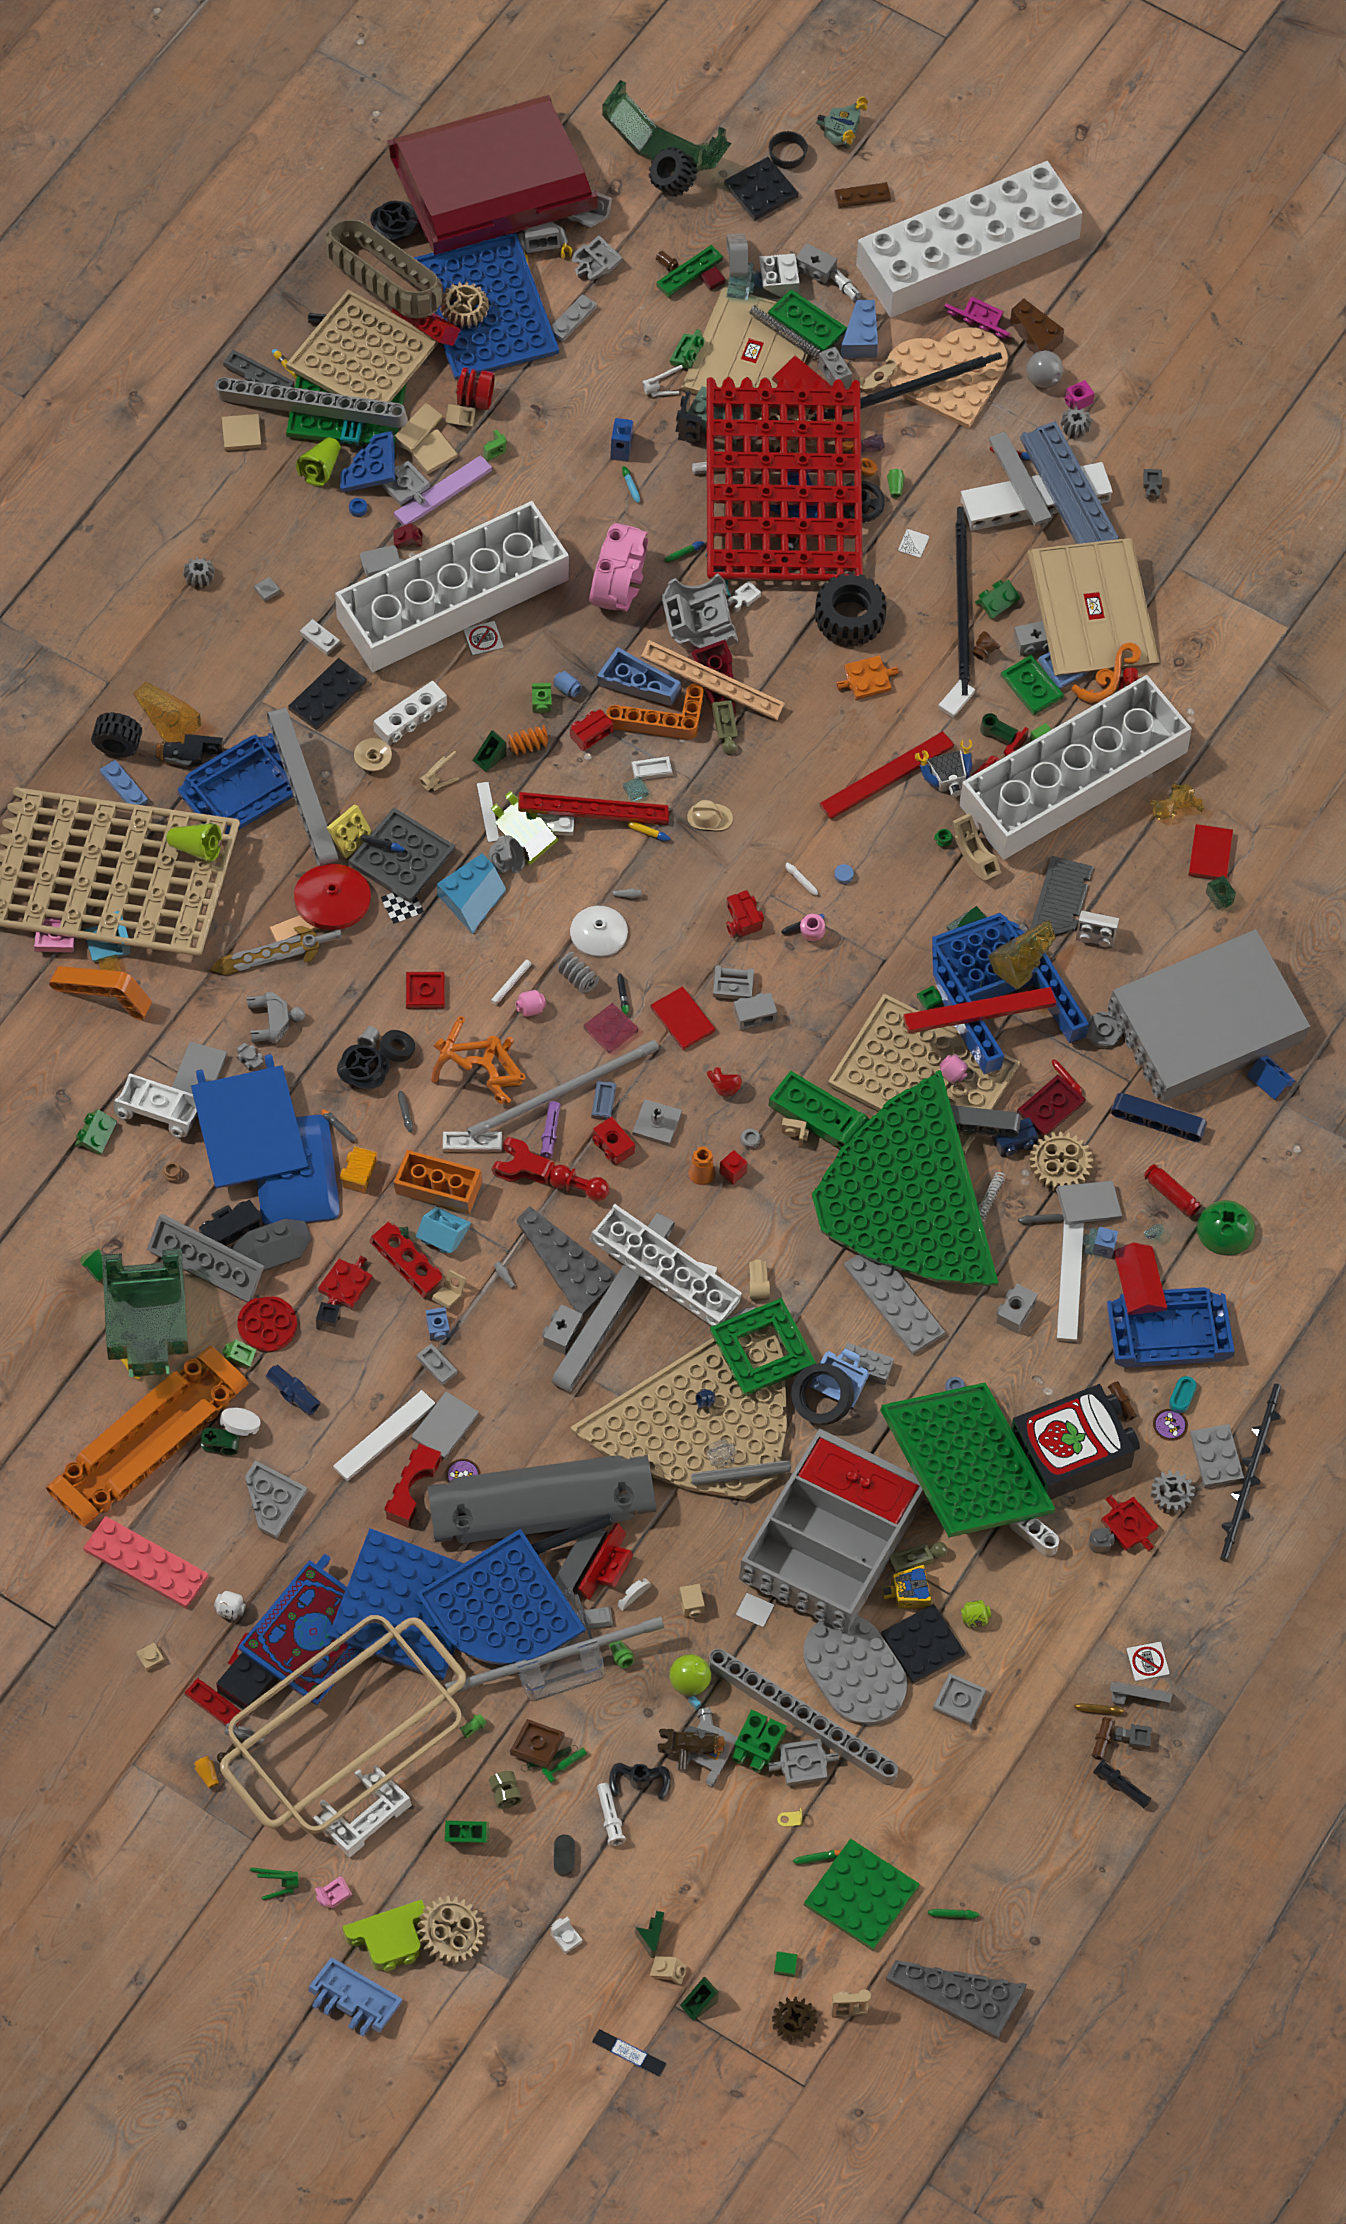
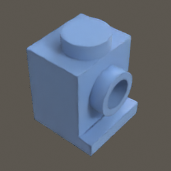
M446 1308L426 1310V1322L430 1340L440 1341L450 1337Z

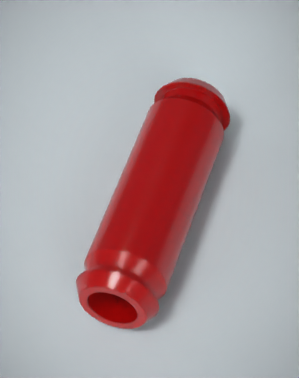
M1157 1164L1151 1165L1145 1171V1180L1148 1179L1149 1183L1182 1213H1186L1187 1217H1192L1199 1211L1201 1207L1200 1202H1197L1196 1198L1165 1170L1158 1168Z

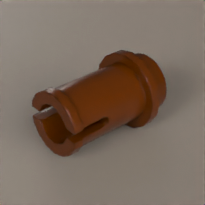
M662 250L656 255L655 260L663 264L668 271L675 270L679 265L676 258H671Z

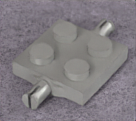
M409 461L395 467L394 482L380 484L400 506L411 499H415L420 505L424 504L426 499L421 493L430 488V483Z
M820 1739L782 1744L779 1747L780 1761L768 1763L770 1772L782 1770L787 1786L817 1782L828 1779L826 1765L828 1762L839 1761L838 1752L825 1754Z

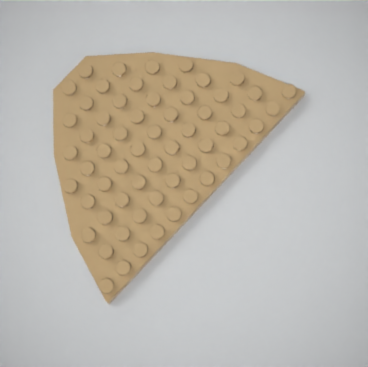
M772 1325L738 1339L753 1369L784 1357ZM711 1338L570 1427V1431L578 1436L580 1440L585 1441L607 1457L621 1455L630 1459L631 1457L648 1455L651 1477L689 1491L745 1500L778 1479V1474L693 1485L691 1475L697 1472L781 1461L787 1429L785 1380L743 1396L715 1340ZM701 1389L711 1390L716 1396L715 1403L710 1408H699L696 1403V1393L700 1392Z

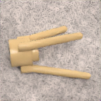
M453 751L448 757L443 756L425 775L419 778L420 783L427 791L432 788L435 792L437 789L459 780V777H455L438 784L439 777L436 774L457 754L456 751Z

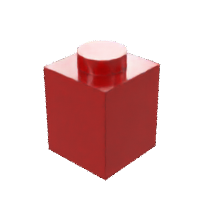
M733 1150L720 1161L719 1173L734 1185L747 1173L748 1162Z

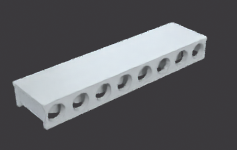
M1099 462L1080 466L1097 498L1106 495L1105 498L1098 499L1100 504L1109 503L1113 491L1103 463ZM1031 476L1030 478L1046 507L1054 506L1048 510L1049 513H1059L1040 476ZM1010 481L961 491V504L964 506L970 524V531L1030 519ZM1019 513V514H1018L1017 516H1015V517H1009V516H1011L1012 514ZM996 517H1001L997 521H992V519ZM977 521H983L981 524H978V525H975V524H974V523H976Z
M616 1204L613 1205L598 1227L592 1231L589 1238L590 1241L711 1326L724 1322L741 1301L742 1293Z

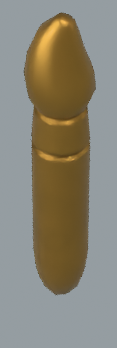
M1088 1703L1074 1705L1075 1709L1085 1712L1110 1713L1112 1715H1120L1125 1712L1124 1709L1117 1706L1110 1707Z

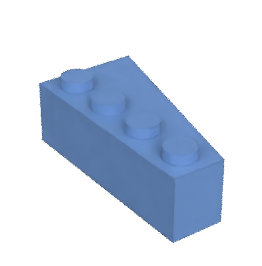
M618 647L597 675L598 685L601 687L669 706L674 704L682 692L680 681Z

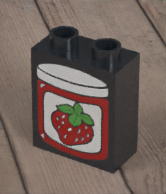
M1101 1384L1014 1417L1011 1426L1015 1437L1050 1500L1131 1468L1135 1451L1140 1449L1139 1440L1133 1428L1124 1429L1118 1417L1122 1416V1408L1117 1397L1113 1393L1106 1396Z

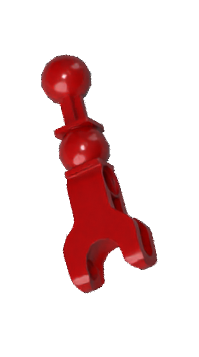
M507 1137L503 1146L507 1153L514 1156L513 1160L509 1162L496 1161L491 1168L492 1173L496 1177L508 1182L526 1178L539 1183H545L546 1185L551 1183L556 1189L566 1188V1192H570L571 1187L585 1191L587 1197L596 1202L604 1200L610 1190L609 1184L602 1177H594L589 1180L576 1176V1169L573 1168L571 1171L569 1167L562 1164L555 1166L554 1161L531 1153L524 1141L512 1137Z

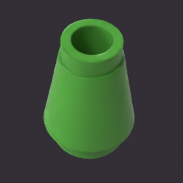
M891 469L889 474H887L890 496L894 498L901 497L905 475L901 469Z
M622 1641L609 1644L617 1666L625 1669L634 1663V1654Z

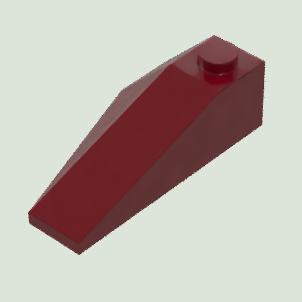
M725 639L691 651L687 656L695 662L734 679L732 655ZM702 687L711 708L713 702L730 701V699ZM731 700V702H732V707H733V713H734V716H735V715H736L735 701H732V700Z

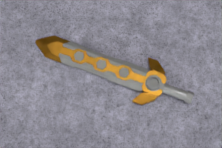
M304 926L294 927V930L300 936L220 957L211 967V971L228 975L306 953L304 957V963L312 961L317 955L320 943L342 938L341 931L339 929L317 936L310 928Z

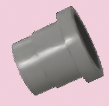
M369 1026L358 1037L357 1043L375 1048L380 1033L376 1028Z

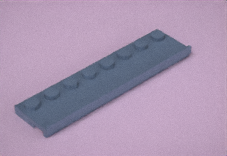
M1054 421L1040 426L1029 433H1022L1020 441L1075 543L1082 544L1119 539L1057 422Z

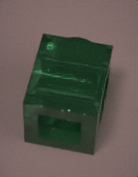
M1224 875L1209 882L1206 888V894L1217 910L1223 907L1227 908L1233 904L1236 892Z

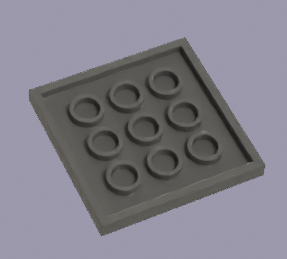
M393 807L370 836L397 843L404 847L405 850L394 852L391 849L364 842L349 859L348 863L356 870L411 903L454 852L455 845Z

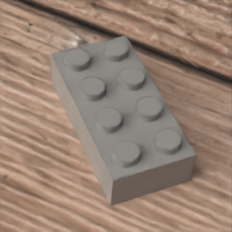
M847 1343L845 1349L860 1355L858 1368L862 1367L868 1370V1373H870L868 1379L885 1385L892 1369L894 1358ZM843 1357V1361L851 1365L854 1364V1361Z

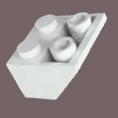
M795 254L759 257L764 289L779 297H783L791 289L799 294V277Z
M1081 911L1076 940H1080L1083 943L1099 944L1103 947H1113L1119 918Z

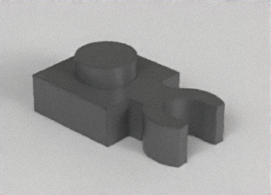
M1162 469L1143 470V488H1147L1146 499H1149L1151 493L1156 495L1157 500L1159 499V489H1162Z

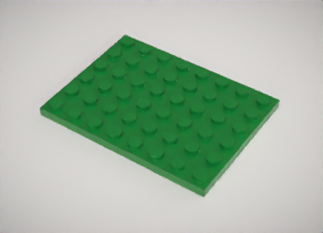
M986 1382L883 1404L880 1411L949 1538L1054 1513L1055 1507Z

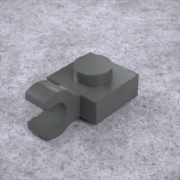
M1131 1724L1130 1730L1116 1728L1114 1740H1129L1130 1747L1149 1749L1152 1727Z

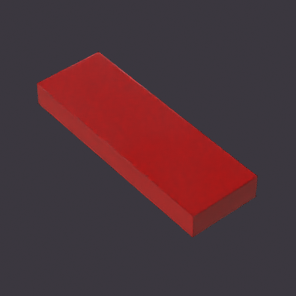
M199 1678L184 1692L185 1696L224 1726L241 1712L240 1709Z

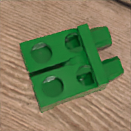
M751 1709L734 1744L732 1761L742 1765L745 1758L748 1757L752 1759L750 1769L760 1773L764 1766L768 1767V1763H770L777 1747L787 1733V1726L771 1718L768 1721L767 1716Z

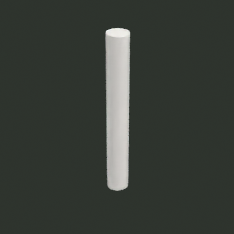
M525 960L490 1000L492 1004L497 1005L532 965L529 960Z

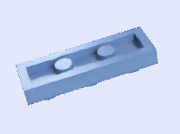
M116 760L100 769V774L124 803L143 806L148 803V798Z

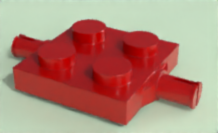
M360 1256L355 1264H351L339 1258L318 1287V1292L330 1299L328 1301L329 1304H341L352 1309L373 1280V1275L362 1269L367 1259Z
M1112 1495L1107 1497L1105 1501L1112 1509L1101 1518V1522L1106 1528H1109L1110 1533L1114 1534V1538L1124 1550L1127 1551L1140 1543L1147 1552L1150 1549L1152 1550L1154 1545L1148 1540V1536L1158 1530V1525L1134 1496L1122 1503H1118Z

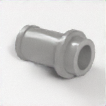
M710 1708L699 1709L697 1717L700 1718V1722L704 1720L713 1725V1712Z

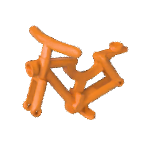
M459 1016L453 1024L447 1040L444 1041L440 1038L434 1045L440 1051V1056L433 1067L431 1081L433 1083L439 1081L440 1071L450 1059L468 1071L472 1069L473 1064L481 1065L489 1072L490 1078L486 1086L495 1094L496 1102L508 1105L511 1099L500 1087H519L526 1078L525 1074L521 1073L507 1053L514 1043L513 1038L508 1037L502 1045L501 1040L496 1036H490L486 1041L454 1044L465 1021L463 1016ZM486 1048L483 1057L468 1056L463 1059L455 1053ZM494 1055L509 1076L499 1077L495 1066L491 1063Z

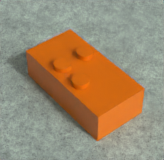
M407 1150L394 1180V1187L398 1195L470 1214L483 1179L480 1169Z

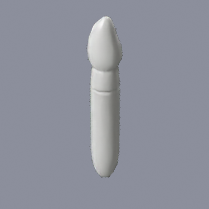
M786 863L787 871L811 894L818 895L817 889L795 866Z

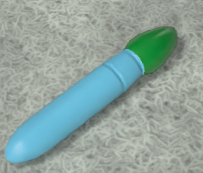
M623 466L622 475L626 480L634 501L639 503L640 496L631 477L630 470Z

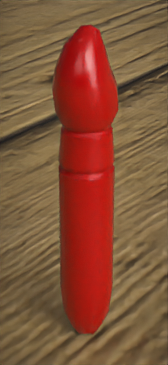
M1053 1059L1052 1066L1067 1083L1082 1094L1081 1086L1074 1081L1057 1060Z

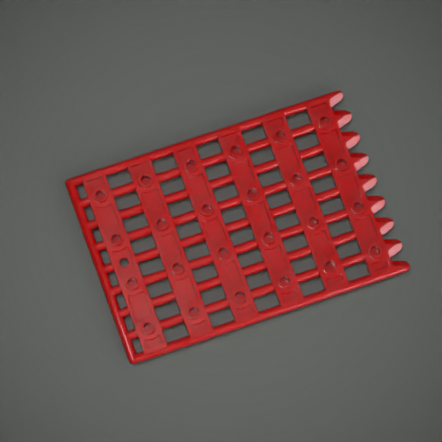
M730 377L724 379L721 387H717L714 378H707V578L712 579L716 574H719L723 579L829 581L832 577L838 578V575L844 574V571H853L856 576H859V574L863 575L860 381L854 380L851 383L850 389H845L844 383L840 379H836L833 382L832 388L827 389L824 380L819 378L816 380L813 389H809L806 380L803 378L797 381L795 388H790L788 380L781 378L777 387L772 388L770 380L764 377L761 379L758 388H754L751 379L748 377L742 380L740 387H736L733 379ZM714 407H725V419H714ZM732 407H743V420L732 419ZM751 407L762 408V420H751ZM769 408H780V420H769ZM787 408H798V421L787 420ZM806 408L817 409V421H806ZM824 409H835V421H824ZM842 409H853V422L842 421ZM714 439H725V452L714 451ZM732 439H743V452H732ZM751 440H762V452H751ZM769 440H780V453L769 452ZM788 440H799V453H788ZM806 441H817V453H806ZM824 441H835V454L824 453ZM843 441H854V454H843ZM714 471H725V484H714ZM732 471L744 472V484H733ZM751 472H762V485L751 484ZM769 472H780V485H769ZM788 473H799V485H788ZM806 473H817V486L806 485ZM825 473H836V486H825ZM843 474H854V486H843ZM714 504H725V517L714 516ZM733 504H744V517H733ZM751 504H762V517H751ZM770 505H781V518L770 517ZM788 505H799V518H788ZM807 505H818V518H807ZM825 506H836V519L825 518ZM843 506H855V519H844ZM714 536H725V549H714ZM733 537H744V550L733 549ZM751 537H762V550H751ZM770 537H781V550H770ZM788 538H799L800 551L788 550ZM807 538H818V551H807ZM825 538H836L837 551H825ZM844 539H855V552L844 551ZM787 558L788 562L784 563L781 559ZM714 569H725V572H714ZM733 569L744 570V572H733ZM751 570H763V573L751 572ZM770 570H781V573H770ZM789 570H797L800 573H789ZM807 571H818V574L807 573ZM826 571H837V574H826Z

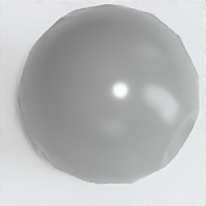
M1046 350L1033 354L1026 366L1028 379L1040 388L1055 386L1060 381L1064 372L1061 359L1055 353Z

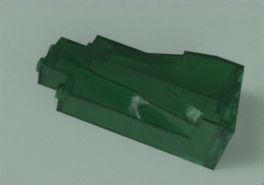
M182 1248L162 1250L163 1263L123 1266L122 1253L102 1255L108 1360L128 1358L129 1377L170 1374L169 1355L189 1353Z

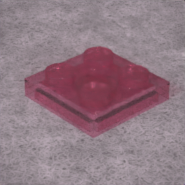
M613 1003L584 1024V1030L609 1054L638 1032V1027Z

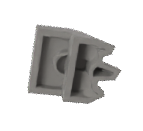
M600 235L587 246L583 244L574 252L572 262L580 264L575 269L577 276L580 277L588 273L589 280L612 272L624 261Z

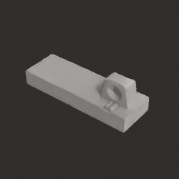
M1111 1681L1110 1684L1113 1703L1124 1704L1127 1694L1171 1703L1172 1692Z

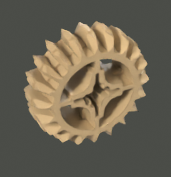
M459 282L458 286L452 284L451 289L446 288L445 293H443L442 304L440 305V312L443 313V318L447 319L450 323L453 322L455 326L460 325L461 329L464 325L470 328L471 324L477 326L478 322L482 323L483 317L487 316V311L489 310L485 291L481 292L480 287L475 288L474 283L469 286L467 282L465 285ZM456 299L457 301L454 302V305L450 306L452 301ZM478 304L479 306L474 311H472V309L475 308V305Z

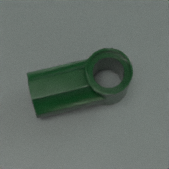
M987 713L983 716L980 732L985 737L993 736L1010 745L1014 742V737L1018 732L1017 729L999 721L998 717L993 713Z

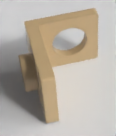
M449 1270L444 1286L433 1295L432 1300L446 1308H450L461 1297L467 1279ZM452 1277L457 1278L459 1280V1287H456L451 1283Z

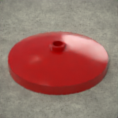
M326 864L310 869L300 877L294 889V904L300 917L308 924L324 930L348 928L358 923L366 915L370 907L371 892L366 879L355 869L341 864Z

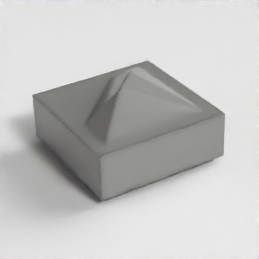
M270 577L254 586V590L264 602L280 593V589Z

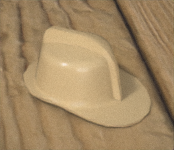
M709 800L699 801L696 805L692 806L687 815L691 826L703 830L723 831L729 828L733 821V814L730 809Z

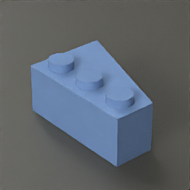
M857 300L842 342L841 357H877L878 339L875 300Z

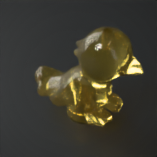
M1174 782L1171 787L1173 792L1167 799L1160 801L1151 800L1153 815L1160 820L1177 815V812L1174 811L1175 809L1194 807L1200 812L1204 811L1202 799L1195 798V790L1187 784L1180 786Z

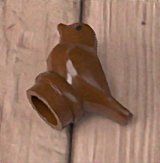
M983 631L976 641L972 654L979 660L985 661L991 652L1000 648V645L993 643L990 635Z

